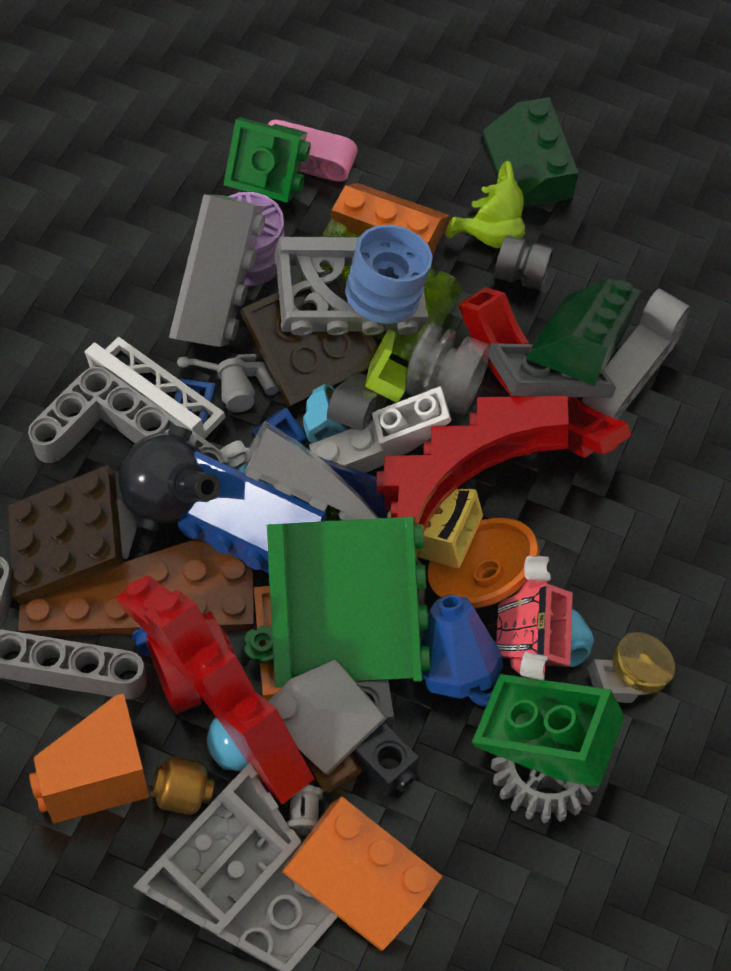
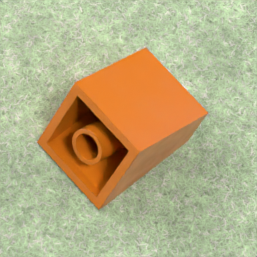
M124 693L115 695L33 757L36 772L29 774L35 799L37 798L40 811L49 812L53 824L150 797Z

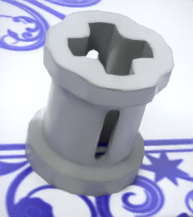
M306 785L289 799L290 814L289 821L286 823L290 829L294 830L297 836L307 837L317 824L319 800L323 798V790L321 788ZM305 806V814L303 816V807Z

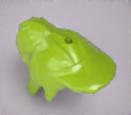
M507 160L499 170L497 184L482 187V192L489 193L488 197L471 203L472 207H481L477 215L472 219L453 217L445 230L447 238H452L457 233L465 232L475 236L486 245L501 248L506 235L518 238L524 237L525 224L521 218L524 206L523 193L514 179L511 161Z

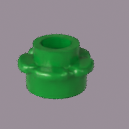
M260 626L257 630L251 629L248 631L243 640L244 644H246L244 647L246 656L258 664L272 662L274 660L272 628ZM264 641L266 642V645L264 647L259 646V642Z

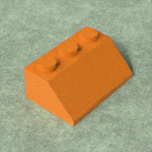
M360 183L345 185L331 210V236L360 237L367 229L377 225L392 224L408 228L420 235L429 245L433 255L451 216Z
M340 797L328 807L281 871L380 951H383L417 914L442 878V875L343 797Z

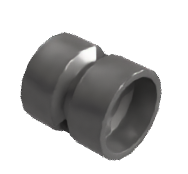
M506 235L498 255L494 278L511 283L519 279L522 286L541 291L548 274L554 248L536 242L531 246H527L525 239Z

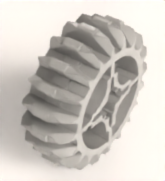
M500 756L492 759L491 768L498 772L493 777L494 785L504 786L500 791L501 800L513 797L511 809L517 811L521 806L526 807L525 817L527 820L532 819L535 811L541 813L543 823L549 821L552 812H554L560 822L565 820L567 810L573 815H577L580 813L581 804L589 805L593 798L591 792H596L599 788L561 781L543 773L537 777L538 771L528 767L526 768L530 774L528 780L524 783L516 771L514 762ZM552 788L558 793L548 794L539 792V790Z

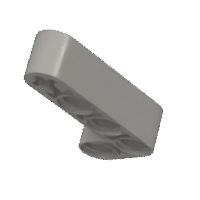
M660 288L657 289L644 308L640 324L604 369L616 386L613 397H583L581 402L602 414L619 419L678 342L684 330L691 306Z

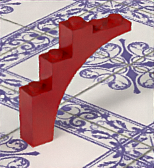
M568 396L477 397V413H470V426H431V442H424V455L385 456L384 471H377V494H384L386 510H391V518L415 517L416 525L423 524V531H425L428 522L441 503L461 484L484 469L510 458L538 451L568 449Z
M148 574L142 579L131 582L124 592L115 597L122 610L150 635L193 685L229 734L247 763L251 762L258 773V779L267 792H270L278 802L284 804L314 780L278 710L255 692L236 655L216 641L195 602L177 589L170 592Z

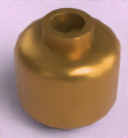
M172 756L165 761L164 765H157L151 787V796L156 797L158 806L163 810L192 815L199 810L202 803L209 804L213 793L214 779L208 778L207 767L204 763Z

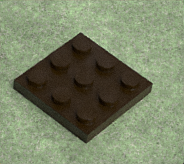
M332 267L325 270V273L319 275V277L326 276L333 272ZM340 274L334 282L326 286L348 303L345 294L346 283ZM310 289L303 290L294 297V304L299 311L317 310L313 303L309 302L303 305L305 298L312 293ZM279 292L240 310L288 408L308 399L314 389L326 383L333 387L345 381L355 372L362 373L368 370L369 364L378 349L373 336L365 335L362 331H348L343 335L312 332L302 336L294 335L292 332L281 331Z
M108 465L8 505L12 598L20 605L123 565L115 472Z

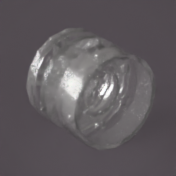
M431 323L417 343L410 358L405 381V393L416 396L420 393L421 389V393L441 386L448 410L464 416L473 403L489 362L487 354L490 344L467 336L459 348L455 349L456 332L449 329L443 335V327Z

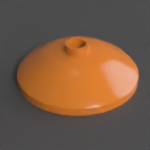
M510 518L481 520L460 569L430 561L427 572L429 584L439 599L447 595L466 597L474 608L487 607L499 603L512 596L527 582L524 573L525 560L527 556H539L540 550L537 539L532 530L520 521Z

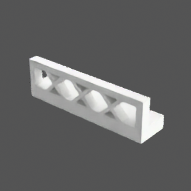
M119 336L106 349H103L94 342L84 351L90 368L102 367L204 439L225 419V414L221 409ZM122 351L130 357V366H127L115 356ZM151 372L156 376V385H153L139 374ZM181 391L183 394V404L175 401L166 392ZM201 408H204L211 417L202 424V420L192 412L201 411Z

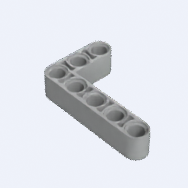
M92 367L85 370L31 423L28 434L36 457L44 463H54L61 460L101 419L134 443L153 434L168 433L170 425L192 430L102 367ZM99 388L102 389L101 391H98V392H92V391H94L95 389H99ZM123 408H131L127 411H120ZM72 413H79L76 416L67 417ZM158 427L155 431H146L149 428ZM192 431L190 441L204 455L225 464L222 452ZM47 438H54L49 442H42Z
M0 557V576H2L0 579V678L110 697L124 693L125 699H134L145 691L147 676L142 658L135 652L3 630L12 601V583L8 563L3 557ZM9 652H20V654L12 660L3 659L4 656ZM46 659H59L58 662L52 666H42V663ZM88 664L98 666L93 672H80ZM125 671L137 672V674L129 680H123L119 678V676Z

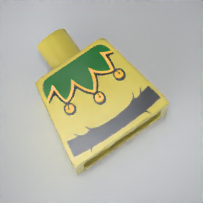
M456 489L441 503L424 531V549H418L417 557L460 569L480 521L483 518V512L475 489ZM389 510L387 518H391V510Z

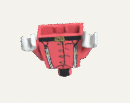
M527 556L524 565L527 582L512 597L500 602L498 605L497 624L489 625L487 631L501 652L502 658L510 660L513 670L525 678L544 680L545 666H570L573 593L548 584V581L551 579V575L547 571L549 557Z

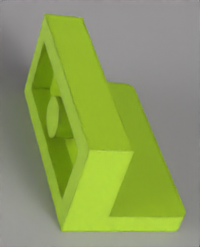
M388 329L369 364L365 387L398 403L405 391L408 368L388 359L392 353L395 331Z

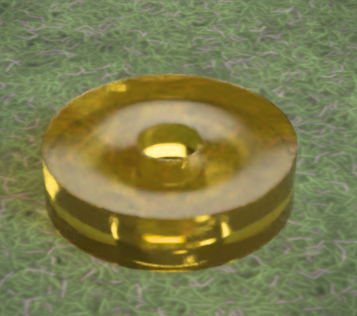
M641 632L626 634L613 649L612 663L615 671L626 684L644 693L659 692L675 674V662L670 651L662 642L651 635Z

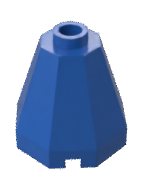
M447 595L436 600L429 611L428 630H424L422 646L430 647L431 670L423 671V678L428 690L431 693L461 699L471 695V688L480 686L481 691L491 688L504 667L502 654L474 607L466 597Z

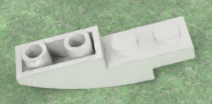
M439 386L371 412L373 420L363 431L351 428L309 444L312 453L328 464L338 475L354 469L361 475L384 465L385 456H403L431 438V426H446L452 421L443 389Z

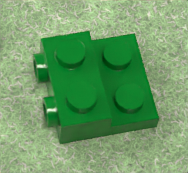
M241 117L235 120L223 185L247 192L263 194L269 198L286 203L294 198L295 194L299 195L304 185V175L299 174L301 162L308 160L311 150V142L306 141L307 132L279 124L271 126Z

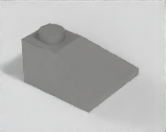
M332 660L290 679L268 700L278 710L298 749L327 775L387 719L337 660Z

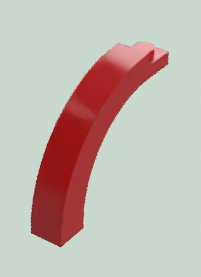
M484 287L457 305L476 346L498 381L511 397H522L511 394L487 354L490 344L493 343L529 344L517 323L506 294ZM568 397V449L584 458L593 452L604 455L618 448L620 443L632 436L627 422L602 414L587 406L576 397Z

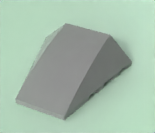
M264 421L244 456V461L249 463L245 470L246 476L257 481L260 478L274 485L276 490L289 496L292 494L322 511H325L327 505L336 508L335 511L339 513L338 517L341 520L379 518L364 499L328 464L297 440Z
M249 762L133 888L278 971H291L338 916L281 872L300 847L301 841L294 830L290 829L278 810L279 806L270 792L267 793L257 777L258 773L251 762Z

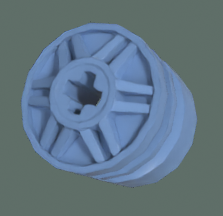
M391 224L377 225L367 229L358 238L347 279L345 294L351 307L368 320L383 324L400 323L411 318L418 309L432 264L433 256L429 245L420 235L405 227Z

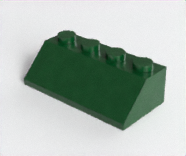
M608 278L567 295L529 350L526 359L595 386L629 327L641 290L633 288V285L627 281Z

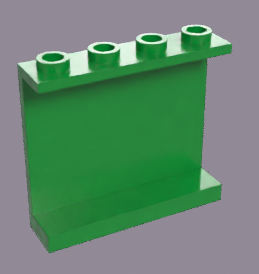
M415 517L267 524L275 688L283 687L290 679L332 660H337L355 681L413 678V681H422L424 677L423 671L431 670L430 647L422 646L421 630H428L427 605L420 606L419 589H426L425 565H418L417 549H424L423 524L416 525Z

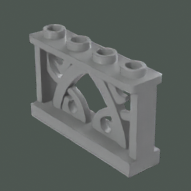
M280 237L274 251V260L277 266L281 331L292 332L294 335L302 336L312 332L343 335L348 331H362L365 335H377L383 331H388V329L397 331L401 335L415 334L423 328L428 320L424 288L418 309L411 318L400 323L391 324L374 322L358 314L349 303L338 297L326 286L340 276L344 266L352 265L359 237ZM290 266H297L304 281L292 286ZM320 266H332L333 272L319 277V275L325 273V270H322ZM310 289L312 293L305 298L303 305L309 302L313 303L317 310L299 311L294 304L296 294Z

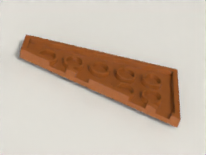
M200 539L191 540L123 562V565L20 605L18 632L45 637L133 634L135 630H140V625L122 610L115 597L124 592L131 582L142 579L147 574L170 592L176 589L196 603L201 613L212 612L224 631H250L254 629L253 569L242 560L230 554L219 553L210 544Z

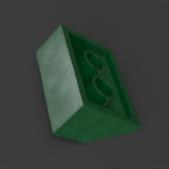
M550 97L518 102L483 130V137L497 177L502 164L507 160L511 161L514 179L523 193V207L573 199L578 170Z

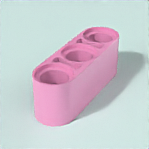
M272 120L268 123L271 126L279 124L307 132L306 141L311 142V150L308 160L301 162L299 172L338 182L347 179L358 153V147L351 139L282 120Z

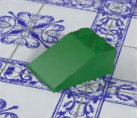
M500 674L472 743L474 747L558 780L600 787L625 716L610 689Z

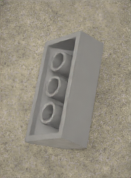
M203 195L171 326L170 338L218 347L228 345L230 340L233 341L239 328V320L235 319L238 306L244 304L248 291V286L244 285L247 271L253 269L256 260V250H253L255 238L261 235L265 224V215H262L263 206L224 195Z

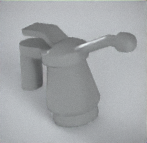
M239 354L235 358L222 361L219 365L198 359H188L187 357H180L177 360L178 366L182 368L188 367V365H196L216 370L221 379L222 401L231 412H244L254 405L255 390L248 376L257 377L266 395H275L279 391L265 363L255 362L256 354Z

